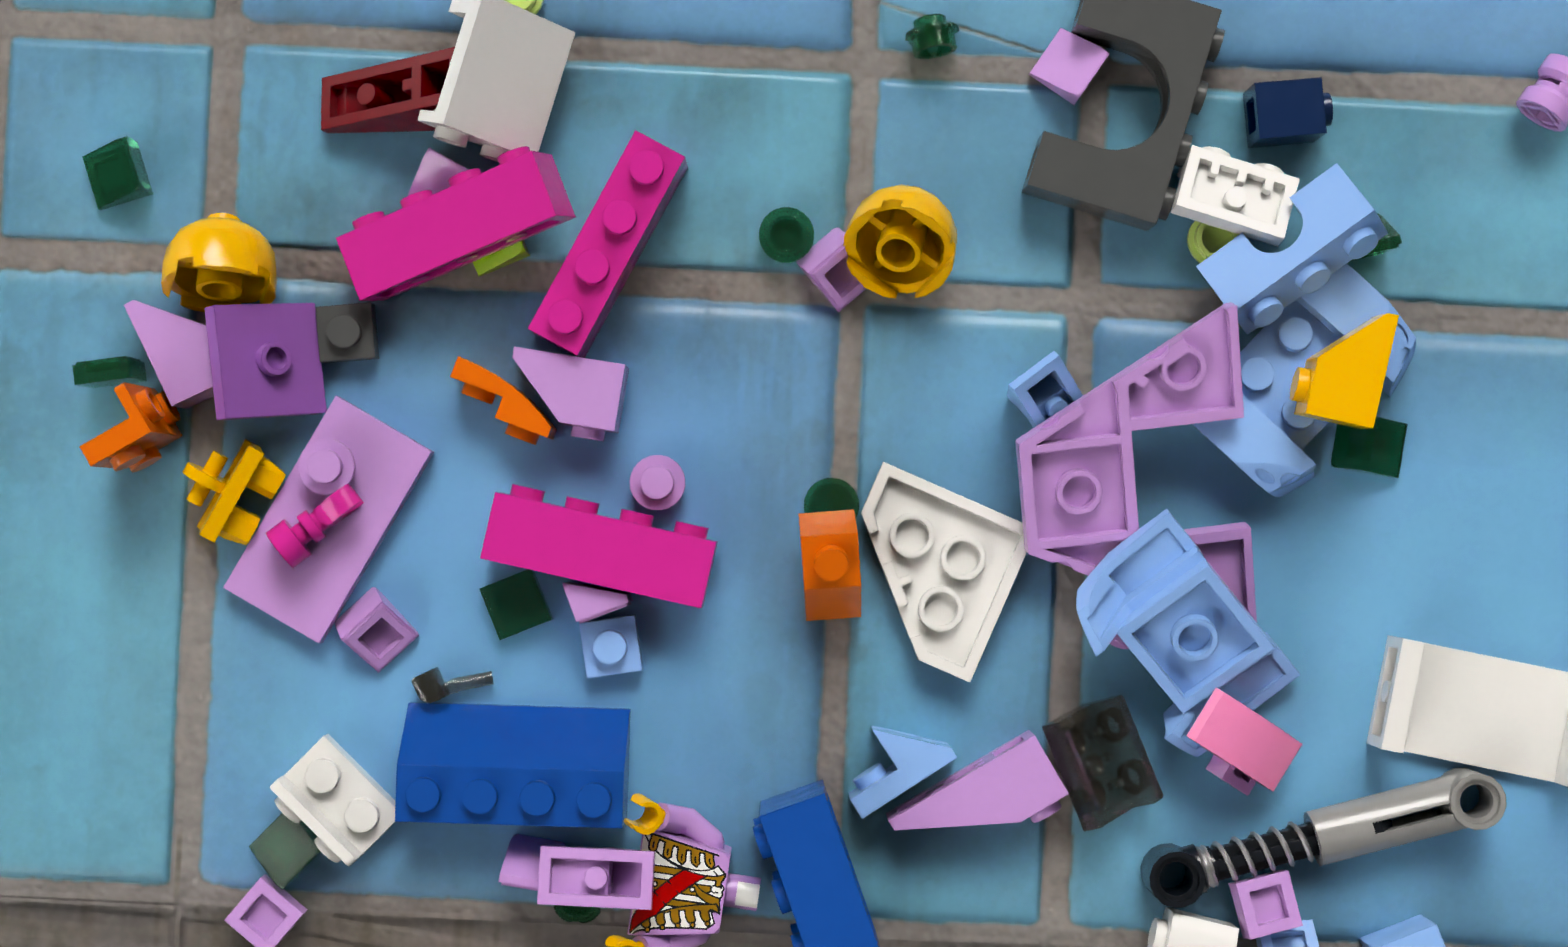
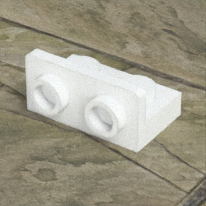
M1192 145L1183 167H1179L1177 173L1180 180L1171 213L1232 233L1241 234L1243 232L1248 238L1278 247L1285 238L1293 207L1290 197L1296 193L1300 179L1284 174L1280 168L1271 164H1252L1232 158L1228 152L1217 147L1206 146L1201 148Z
M329 734L324 735L285 775L278 778L270 786V789L278 796L274 800L278 809L294 823H299L302 820L317 835L314 839L317 848L335 863L342 860L347 866L352 865L395 823V800Z

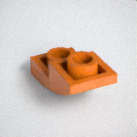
M457 357L450 377L464 382L461 390L462 394L491 405L496 395L502 397L495 418L508 423L505 434L534 445L537 444L540 435L552 440L554 439L557 429L546 414L522 391L486 368L462 357Z

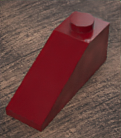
M455 47L323 77L321 130L326 133L435 131L434 127L419 122L417 119L420 109L429 111L436 109Z

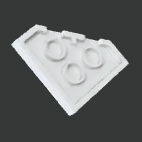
M882 462L861 510V516L917 659L967 682H971L1027 553L1024 546L1023 523Z

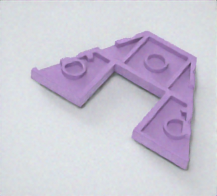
M1232 302L1223 304L1015 440L1024 546L1029 555L1051 563L1058 562L1071 567L1076 572L1089 576L1108 552L1139 529L1132 431L1244 418L1237 305ZM1246 522L1184 529L1199 547L1204 558L1257 622L1251 527Z

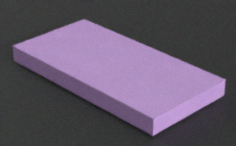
M335 396L306 447L319 439H333L346 445L352 452L356 464L355 474L349 485L352 486L364 503L349 516L331 528L324 531L326 537L316 543L314 540H311L307 543L306 546L312 554L292 568L270 542L266 532L283 519L288 521L291 527L299 522L297 519L299 514L305 510L309 513L313 512L318 505L330 496L315 493L303 484L298 473L297 461L223 587L317 643L324 642L434 454V451L339 396Z

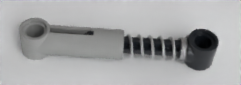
M1465 767L1453 768L1438 778L1304 812V824L1296 825L1290 821L1286 828L1282 830L1271 826L1267 833L1263 835L1252 831L1247 839L1240 840L1232 836L1228 844L1221 845L1217 841H1213L1210 848L1204 845L1198 847L1194 846V844L1183 847L1172 843L1159 844L1151 848L1143 857L1140 866L1141 879L1145 887L1162 904L1172 908H1183L1195 903L1203 893H1207V889L1210 887H1218L1219 881L1232 877L1237 882L1239 875L1251 873L1252 876L1256 877L1258 870L1270 868L1271 871L1275 872V866L1289 863L1290 866L1294 867V861L1305 858L1313 862L1315 857L1317 863L1323 866L1466 828L1473 830L1488 829L1496 825L1503 817L1507 806L1506 794L1501 784L1493 777ZM1476 785L1479 791L1478 803L1473 809L1463 812L1460 806L1461 794L1467 787ZM1172 862L1183 863L1185 867L1183 881L1173 888L1162 887L1160 884V874L1163 868Z

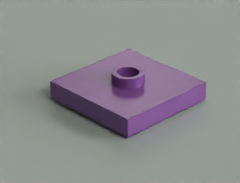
M315 303L212 305L204 308L217 421L326 413Z

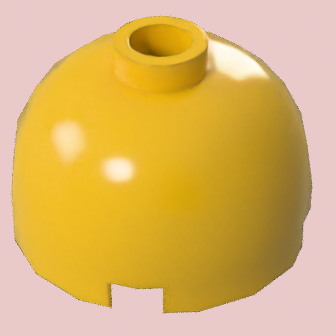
M900 184L879 189L862 200L848 223L844 235V246L848 255L846 263L850 273L865 288L883 297L896 299L898 292L906 294L916 292L914 298L927 296L944 284L953 269L957 246V228L951 212L934 194L917 186Z
M228 213L211 214L207 218L199 219L182 227L167 246L162 264V291L168 298L171 290L180 294L181 306L200 312H205L204 308L212 305L252 303L260 300V304H271L276 298L277 286L275 253L269 241L261 232L251 225L240 221L238 217Z

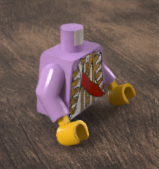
M640 793L632 795L630 800L639 806L645 807V810L639 819L629 820L624 818V823L642 834L640 850L655 851L652 910L631 909L627 934L636 936L633 940L619 935H611L605 941L606 946L698 947L705 944L711 934L719 933L723 906L752 911L757 910L761 878L728 873L732 847L724 844L722 832L693 808L661 802L657 804Z

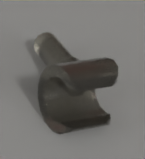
M438 667L412 679V684L419 699L427 703L438 701L450 694L458 693V691L494 685L492 671L457 677L445 682Z

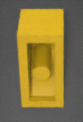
M1385 313L1372 317L1306 359L1304 368L1297 367L1290 388V400L1297 401L1294 414L1359 429L1374 428L1399 315Z

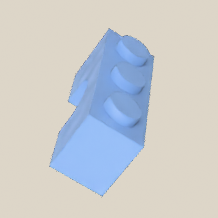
M1337 163L1290 197V200L1303 218L1301 234L1290 247L1275 253L1262 252L1256 249L1242 232L1196 266L1223 304L1232 302L1237 305L1238 323L1247 335L1257 328L1268 326L1276 321L1284 308L1302 295L1319 290L1328 282L1331 274L1352 259L1366 256L1376 247L1378 241L1388 234L1375 209Z

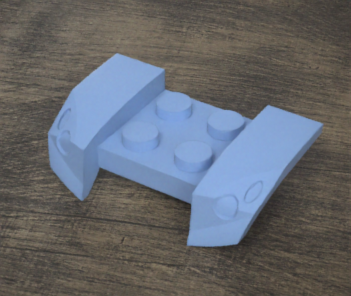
M1345 264L1331 274L1328 282L1319 290L1302 295L1284 308L1280 317L1270 325L1265 326L1240 352L1244 418L1192 425L1269 494L1280 498L1315 477L1314 469L1316 463L1303 449L1329 423L1294 414L1297 401L1290 400V388L1297 367L1304 368L1306 359L1372 317L1385 313L1399 315V313L1380 292L1352 267ZM1400 315L1382 388L1389 397H1391L1407 370L1416 347V337Z
M1167 508L1108 552L1077 589V614L1095 656L1097 657L1105 651L1116 634L1121 638L1174 702L1163 713L1166 729L1164 739L1195 757H1199L1207 750L1186 735L1215 688L1227 693L1251 710H1255L1300 676L1299 671L1270 635L1264 632Z

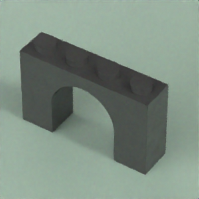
M1080 0L1071 33L1094 44L1128 54L1141 62L1153 76L1159 90L1161 105L1159 119L1152 135L1147 140L1136 146L1120 150L1098 148L1043 131L1037 140L1021 193L1144 231H1148L1155 226L1158 219L1166 221L1176 195V188L1168 186L1174 166L1183 167L1192 143V135L1185 134L1190 113L1199 114L1208 91L1209 83L1201 81L1207 60L1211 62L1216 60L1223 42L1225 30L1217 28L1222 10L1191 0Z

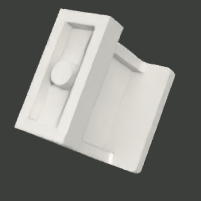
M452 0L449 12L464 18L437 107L434 111L420 109L417 121L434 127L433 137L440 141L466 148L468 141L482 146L479 155L498 162L497 157L501 154L519 147L528 146L530 151L539 152L575 32L504 0Z

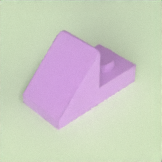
M540 846L537 904L652 910L655 851L614 847Z

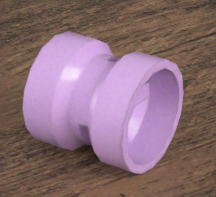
M1549 54L1538 68L1539 79L1534 85L1524 89L1516 101V106L1521 113L1534 123L1552 131L1562 132L1568 127V57L1560 54Z

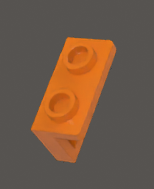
M123 382L116 386L114 391L130 418L79 447L91 467L113 468L114 471H120L129 467L133 473L161 459L162 455L159 450L183 435L175 423L181 419L176 407L171 406L164 391L158 393L155 388Z

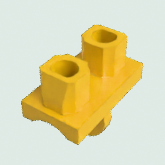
M245 439L223 478L219 474L228 457L215 450L211 453L204 468L187 462L182 472L194 480L195 484L186 500L201 507L210 490L215 491L197 524V527L200 529V536L214 543L218 536L244 545L249 543L258 527L260 517L236 505L245 487L272 499L286 476L281 468L263 456L264 453L260 446Z

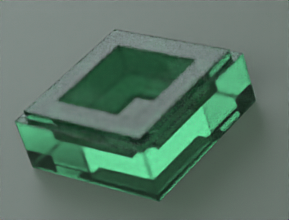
M128 356L76 362V365H72L74 384L77 386L99 388L120 385L123 382L137 383L147 381L145 362Z
M527 569L480 588L499 640L553 619L533 570Z

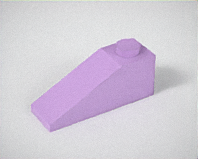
M1027 730L890 810L886 815L894 831L1020 823L1029 817L1033 823H1036L1057 812L1062 807L1059 800L1069 793L1036 736L1030 730Z

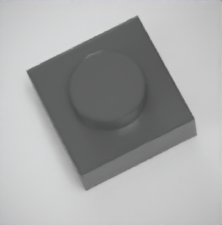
M366 302L315 307L321 363L379 359L375 304Z

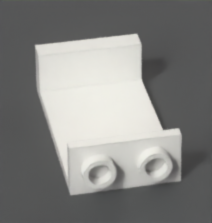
M1388 635L1366 743L1383 750L1403 754L1404 752L1555 782L1568 787V672Z

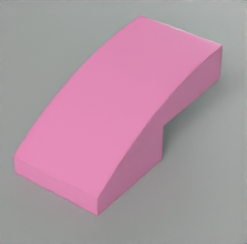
M1215 688L1186 735L1215 756L1231 764L1273 792L1302 746V743L1218 688Z

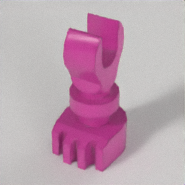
M346 484L326 498L313 512L309 513L305 510L297 516L299 522L291 527L288 521L283 519L267 531L266 535L284 560L294 568L312 554L306 546L307 543L311 540H314L316 543L326 537L324 533L326 529L331 528L349 516L364 502L352 486Z

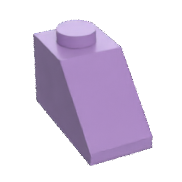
M136 300L124 304L171 406L188 409L213 397L206 325Z
M514 346L512 358L557 421L564 425L572 426V437L604 442L605 431L619 433L629 368L625 364Z

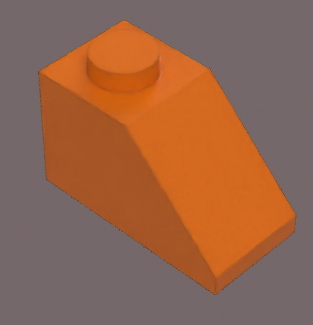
M854 509L798 513L806 621L861 617L859 541Z

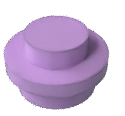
M319 439L310 443L302 451L298 461V473L303 484L311 491L323 495H331L342 486L350 484L356 469L355 459L350 449L343 443L333 439Z
M663 455L648 456L639 461L633 468L630 476V490L635 500L643 507L650 510H665L675 505L681 499L685 490V475L682 468L673 459Z

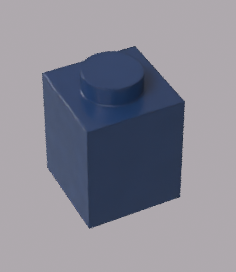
M1322 77L1254 83L1243 93L1248 148L1313 143L1327 133L1326 126L1332 124V98L1328 92L1323 93Z

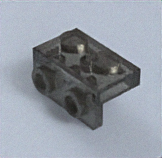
M1122 695L1082 704L1042 726L1083 831L1099 829L1134 807L1154 804L1163 798L1162 790L1125 698Z

